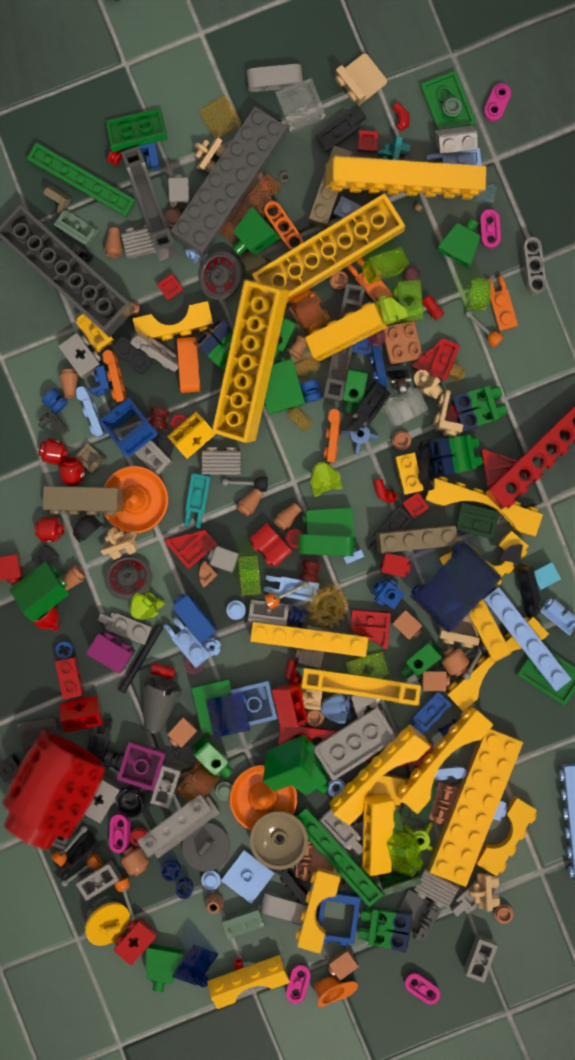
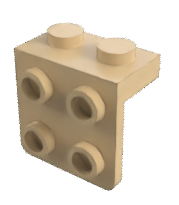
M362 54L345 68L341 65L336 69L335 80L341 87L345 88L350 100L356 102L358 106L387 84V79L367 54Z
M446 390L439 396L437 407H440V411L435 414L433 426H436L435 431L442 432L443 436L451 438L458 436L462 432L463 424L445 421L451 390Z
M446 600L438 637L443 638L442 642L454 644V641L462 642L461 646L473 648V645H479L480 638L462 602Z

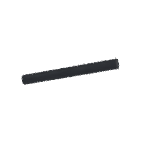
M156 625L118 690L122 693L127 691L162 632L163 626Z

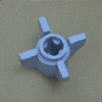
M367 426L360 428L362 434H364L363 437H358L357 432H340V435L350 436L351 441L356 444L355 454L359 455L360 446L366 443L368 439L378 440L379 438L378 435L371 434Z
M336 693L328 698H324L323 702H321V713L338 724L346 723V720L353 719L349 703L350 694Z

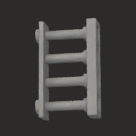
M200 794L137 842L147 857L155 854L157 858H160L221 812L209 796L204 799Z

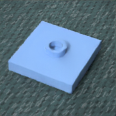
M244 849L222 877L221 881L252 904L275 872L261 864L256 857Z

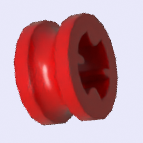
M111 151L107 158V163H113V166L117 167L122 160V151Z

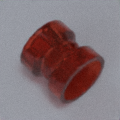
M151 408V419L148 422L155 429L166 430V418L169 417L170 411Z
M303 561L302 567L304 570L300 575V580L318 583L319 576L317 572L321 570L322 564Z

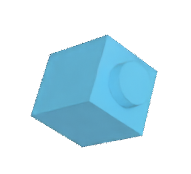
M548 562L534 570L538 590H542L561 580L552 562Z

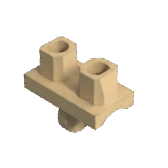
M220 138L214 139L208 149L209 142L207 140H204L202 145L199 143L194 145L198 150L195 157L199 159L204 154L196 166L199 171L205 170L210 173L216 165L211 160L212 156L215 154L220 158L226 150V147L221 144L222 140Z
M425 370L415 372L413 381L417 385L415 389L418 392L426 394L430 398L433 397V399L438 398L443 393V390L438 385L440 380L437 377L429 375Z
M110 528L108 535L105 536V547L100 551L103 555L109 554L113 560L122 556V549H125L128 554H133L138 548L135 541L137 534L134 530L123 533V531H118L116 528Z
M300 688L302 689L304 707L306 709L320 710L322 691Z
M477 873V883H474V890H469L468 895L474 897V903H478L479 909L490 912L493 911V907L500 905L499 896L492 894V888L499 886V878L484 873Z

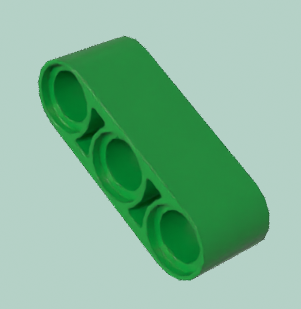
M298 534L297 554L354 556L355 537Z

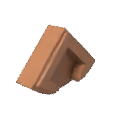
M206 561L202 563L199 570L200 583L205 587L218 575Z

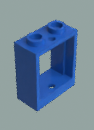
M129 397L99 420L127 458L158 435ZM136 413L142 423L120 440L113 430Z
M181 594L173 601L175 603L172 606L173 610L200 643L204 642L218 630L190 594L186 596Z
M337 891L336 896L328 897L320 902L317 920L321 926H323L326 901L354 905L350 936L326 932L323 943L336 941L339 945L343 946L354 944L361 900L357 893Z

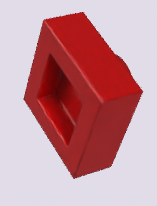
M359 130L358 151L377 153L378 132Z
M173 274L157 284L167 301L184 291Z
M419 492L402 503L413 519L429 508Z

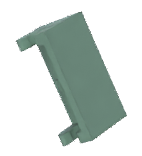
M63 210L54 223L56 229L89 249L100 232L68 210Z
M259 906L222 918V925L228 940L265 927Z

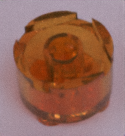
M307 290L288 301L289 304L294 305L290 308L299 325L304 326L305 330L303 331L306 335L326 325L330 319L327 311L320 307L319 303L321 300L316 292Z
M200 761L192 768L193 772L189 770L184 776V783L181 782L175 789V792L187 802H191L200 794L205 799V796L212 791L219 780V777L213 775Z

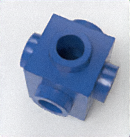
M382 577L374 583L370 591L371 594L376 596L374 600L382 606L387 604L392 609H395L405 593L396 588L399 584L390 578L385 580Z

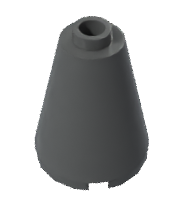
M147 678L144 681V727L148 732L157 734L163 730L182 693V688L179 689V684L162 678L161 682L155 681V678Z

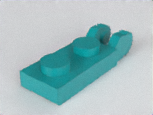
M192 473L185 509L184 526L189 527L191 512L198 513L196 528H201L211 476Z

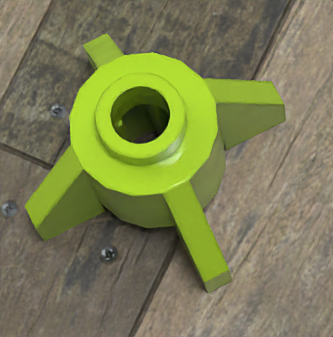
M388 295L377 298V302L374 303L379 307L386 325L396 324L397 316L399 320L408 317L407 310L393 298H388Z
M318 462L314 465L310 480L314 497H318L323 492L331 489L341 490L343 488L339 472L329 463Z
M149 589L144 594L136 593L131 599L129 606L130 614L135 619L140 620L154 618L159 613L157 609L165 604V600L156 599L149 592Z
M430 821L423 829H412L406 823L403 824V827L410 834V844L405 849L406 853H410L415 849L419 851L425 849L434 851L435 848L430 844L428 836L433 825ZM418 838H423L422 841L417 842Z

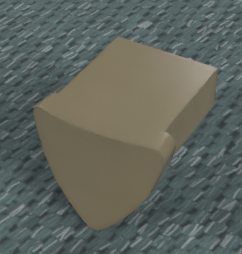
M54 186L46 187L43 193L59 203L56 213L58 216L61 215L63 210H67L72 200L71 196Z
M248 251L240 255L245 266L244 270L252 279L253 273L267 265V261L262 258L260 253L255 255Z
M88 443L75 456L83 462L90 474L96 472L107 458L105 455L99 454Z

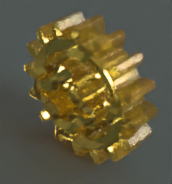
M323 586V591L316 589L317 595L311 594L310 596L313 600L307 601L311 605L310 608H307V611L312 612L309 618L315 619L314 624H320V627L323 628L326 625L328 628H333V623L339 626L338 620L344 621L343 614H348L345 607L349 606V604L344 602L347 597L344 595L340 596L342 591L336 590L334 587L329 589ZM326 595H333L335 598L329 599ZM327 616L329 619L324 620L321 617Z

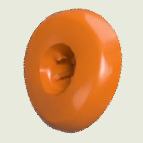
M130 466L119 469L108 478L103 487L123 489V512H116V516L105 515L108 522L120 531L126 533L133 530L136 533L146 532L155 527L166 513L168 506L167 489L159 476L147 468Z
M265 765L253 766L241 773L235 780L230 792V807L234 817L243 827L251 831L255 823L263 815L274 811H284L294 815L297 807L295 787L290 785L274 792L263 782Z

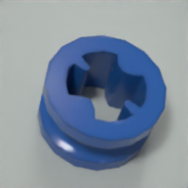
M68 641L60 642L56 646V654L62 659L69 658L74 652L73 645ZM62 645H64V647H69L70 650L67 651L69 652L68 655H66L65 653L61 654L60 650L62 649Z

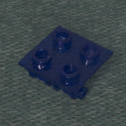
M242 692L206 700L214 738L250 731Z
M194 945L182 963L177 967L172 977L204 988L208 986L207 981H209L205 973L219 954Z

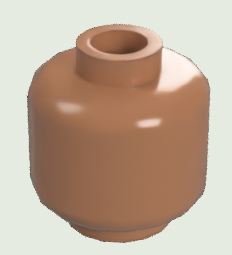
M451 647L443 652L444 657L441 659V663L449 675H456L457 677L469 669L470 661L461 648L453 649Z
M130 847L123 852L124 857L121 859V864L129 875L138 876L148 869L149 859L142 848L134 849Z

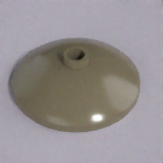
M274 811L263 815L255 823L250 835V846L256 859L264 866L275 870L288 869L296 865L304 857L308 847V834L304 824L296 816L284 811ZM281 834L284 839L278 840L276 836Z

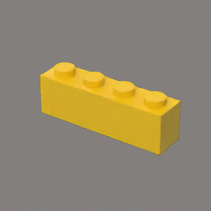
M367 303L360 310L349 312L338 321L329 322L327 327L311 331L310 335L305 337L313 358L321 361L387 328V325L383 320L379 307L374 303Z
M385 793L364 797L362 868L370 876L391 872V865L393 864L392 847L394 846L393 829L395 826L393 811H395V803Z

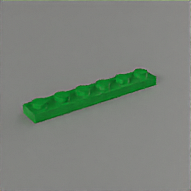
M35 143L27 157L29 162L126 218L136 202L132 197L38 143Z
M308 807L296 815L304 824L310 842L369 907L384 895L382 889Z

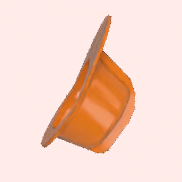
M333 976L318 981L314 984V989L319 998L317 1006L324 1007L330 1003L347 998L357 990L358 984L355 981L342 983Z

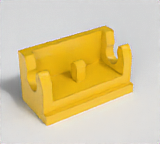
M84 314L77 318L76 323L97 354L115 342L112 337L109 338Z

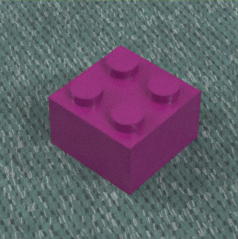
M109 631L101 632L97 635L86 654L120 674L125 670L135 653L132 650L133 646L125 641H117V636Z
M130 740L117 780L154 791L167 751Z

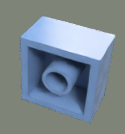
M271 681L231 690L240 728L278 719L275 701L272 697L273 688Z

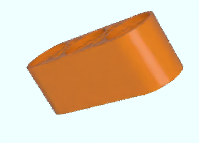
M275 201L268 202L264 208L265 218L281 237L280 240L288 251L294 249L289 245V242L293 239L298 240L299 245H301L303 239L282 207ZM275 208L278 210V214L271 216L268 214V210ZM281 224H287L289 229L282 232L278 227Z
M197 337L177 338L181 393L200 392L198 348L193 344Z

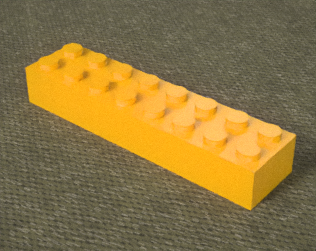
M334 156L326 164L325 188H331V191L335 192L342 191V189H350V192L353 193L369 190L370 194H379L380 191H386L389 195H398L399 192H403L407 196H417L419 193L425 194V197L443 195V198L462 196V199H473L474 196H478L479 193L486 190V166Z
M384 193L252 274L254 281L288 289V303L404 232L405 225Z
M245 280L212 433L245 443L256 441L289 294L288 289L258 281Z
M490 728L484 737L477 741L466 769L467 775L462 779L459 791L427 867L430 873L466 887L523 742Z

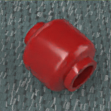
M47 438L45 442H41L38 456H41V460L45 463L59 465L67 457L68 449H65L63 441Z
M66 457L59 464L60 480L68 484V486H77L85 479L84 464L77 457Z
M41 517L39 522L35 524V535L43 542H57L65 532L64 524H61L60 519L57 517Z

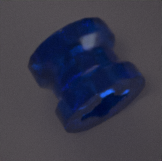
M293 605L287 623L296 624L297 627L302 628L308 610H299Z
M173 859L167 860L161 869L162 877L166 881L171 882L175 881L181 872L180 863Z

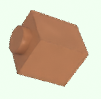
M405 609L392 622L409 640L411 638L415 639L422 632L420 630L422 625Z
M426 670L421 674V689L423 691H446V686L450 685V676L446 675L445 670Z
M183 716L167 734L170 737L168 740L175 747L179 745L182 748L197 732L198 728Z
M347 946L328 960L329 972L333 977L337 976L339 980H342L359 967L358 961Z

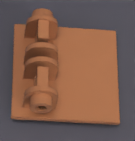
M415 322L390 325L382 330L381 335L384 337L385 351H387L388 363L391 366L402 362L418 360L423 356Z
M438 782L429 819L434 820L438 824L446 823L459 791L458 787Z
M308 839L306 853L300 862L296 864L295 877L301 878V880H309V878H312L313 872L317 873L319 868L334 872V867Z

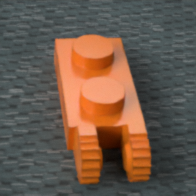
M361 258L356 261L364 270L361 274H358L351 264L346 267L355 278L356 283L359 286L365 287V293L372 302H377V298L388 295V298L394 296Z
M503 275L498 276V284L501 289L499 292H495L492 279H486L489 291L488 296L498 331L517 327L518 323Z
M108 349L103 352L102 357H104V363L108 364L109 367L107 376L113 384V389H111L112 397L118 403H122L127 399L120 365L116 353Z
M332 409L328 413L331 428H327L326 439H329V447H325L324 458H327L328 463L335 464L341 414L339 410Z

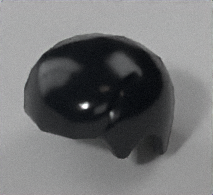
M86 515L75 522L73 536L78 542H81V540L85 541L102 523L94 516Z
M126 787L117 794L115 803L119 813H123L127 818L131 819L138 817L142 813L145 798L138 789Z

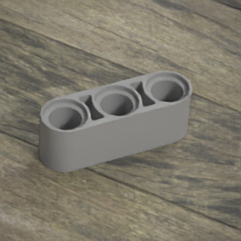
M288 64L248 69V90L250 92L302 87V66L300 64Z
M530 237L521 248L526 288L531 295H539L546 288L547 284L542 245L538 238ZM527 244H534L536 247V251H529L527 249ZM535 262L538 265V270H532L529 264ZM538 281L541 285V289H534L532 286V282Z
M265 891L260 912L303 925L304 922L301 921L303 910L308 909L309 903L303 905L301 901L298 902L295 898Z

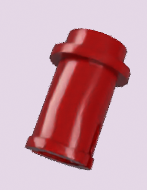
M431 295L421 302L431 314V319L434 318L436 321L444 315V309L438 306Z
M153 662L150 674L165 677L166 680H173L176 668H172V665L168 667Z

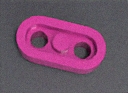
M500 83L493 88L484 108V117L488 121L496 122L502 117L511 96V90L508 85ZM498 91H504L505 95H499ZM491 108H496L497 113L491 112Z
M492 209L484 211L480 217L481 243L488 249L497 247L501 241L500 217ZM486 218H491L492 223H487ZM487 237H493L494 241L488 242Z
M122 813L113 816L110 820L109 846L115 853L126 851L130 845L131 822ZM120 820L124 822L123 826H121ZM120 839L123 841V845H120Z
M305 964L295 965L290 974V983L287 985L286 997L294 1004L302 1002L306 995L310 980V969ZM301 970L304 972V975L299 976L297 972ZM294 989L299 990L297 995L292 993Z
M411 972L405 977V987L410 993L427 1004L438 1002L440 991L434 983L417 972ZM412 979L418 980L416 984H411ZM428 990H433L432 995H427L426 993Z

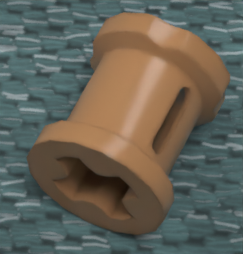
M297 334L295 341L286 351L300 360V355L309 346L306 339Z

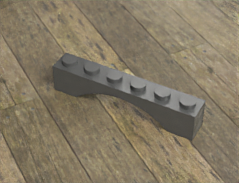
M139 146L122 151L121 155L159 261L178 255Z
M346 283L339 320L344 318L345 314L361 309L365 287ZM353 345L332 355L323 399L342 403Z

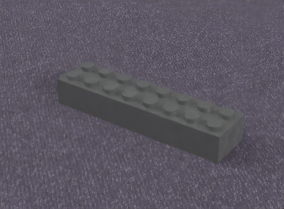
M254 107L170 231L172 239L201 258H204L285 138L287 127L259 108Z
M21 204L0 225V239L109 338L135 310L131 303Z

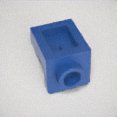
M150 143L139 146L142 155L146 154L147 165L152 167L153 172L161 171L156 144Z
M99 366L96 367L97 373H94L96 383L100 384V386L91 388L90 392L96 394V396H103L108 394L107 391L111 390L106 367Z

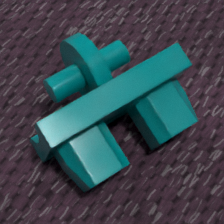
M397 136L396 140H392L391 148L389 144H385L384 150H378L377 155L382 157V160L400 161L399 155L407 156L411 145L403 142L402 137Z

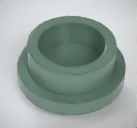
M451 97L444 101L442 109L446 116L456 117L461 112L462 104L457 98Z
M229 782L219 783L215 790L217 798L221 801H229L233 785Z

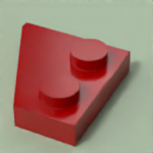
M442 338L417 360L411 368L425 370L429 375L446 381L461 345Z
M485 449L481 450L486 486H492L518 460ZM520 471V478L525 480L524 471Z
M206 530L164 541L188 569L218 545Z
M352 609L351 630L363 636H368L370 641L377 643L384 649H388L391 613L387 611Z

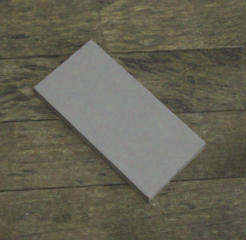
M377 706L315 745V754L332 781L383 750L396 738V735Z

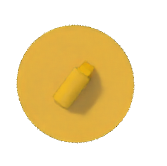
M117 902L107 903L97 908L90 915L85 925L87 939L97 946H104L115 942L121 934L125 933L129 926L130 913L123 904Z

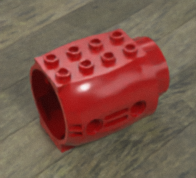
M42 729L40 735L21 761L2 800V804L9 811L4 827L20 840L41 849H50L57 836L69 839L99 790L104 778V764L96 756L78 746L72 740Z

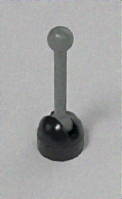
M260 476L254 482L233 481L224 478L221 483L224 486L228 484L254 485L260 492H267L268 477Z
M481 638L479 645H476L478 653L468 671L463 674L466 680L471 678V672L481 654L488 653Z

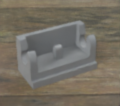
M151 440L135 452L147 467L158 476L172 463Z
M251 599L248 621L286 626L289 604L279 603L277 607L270 610L266 601Z

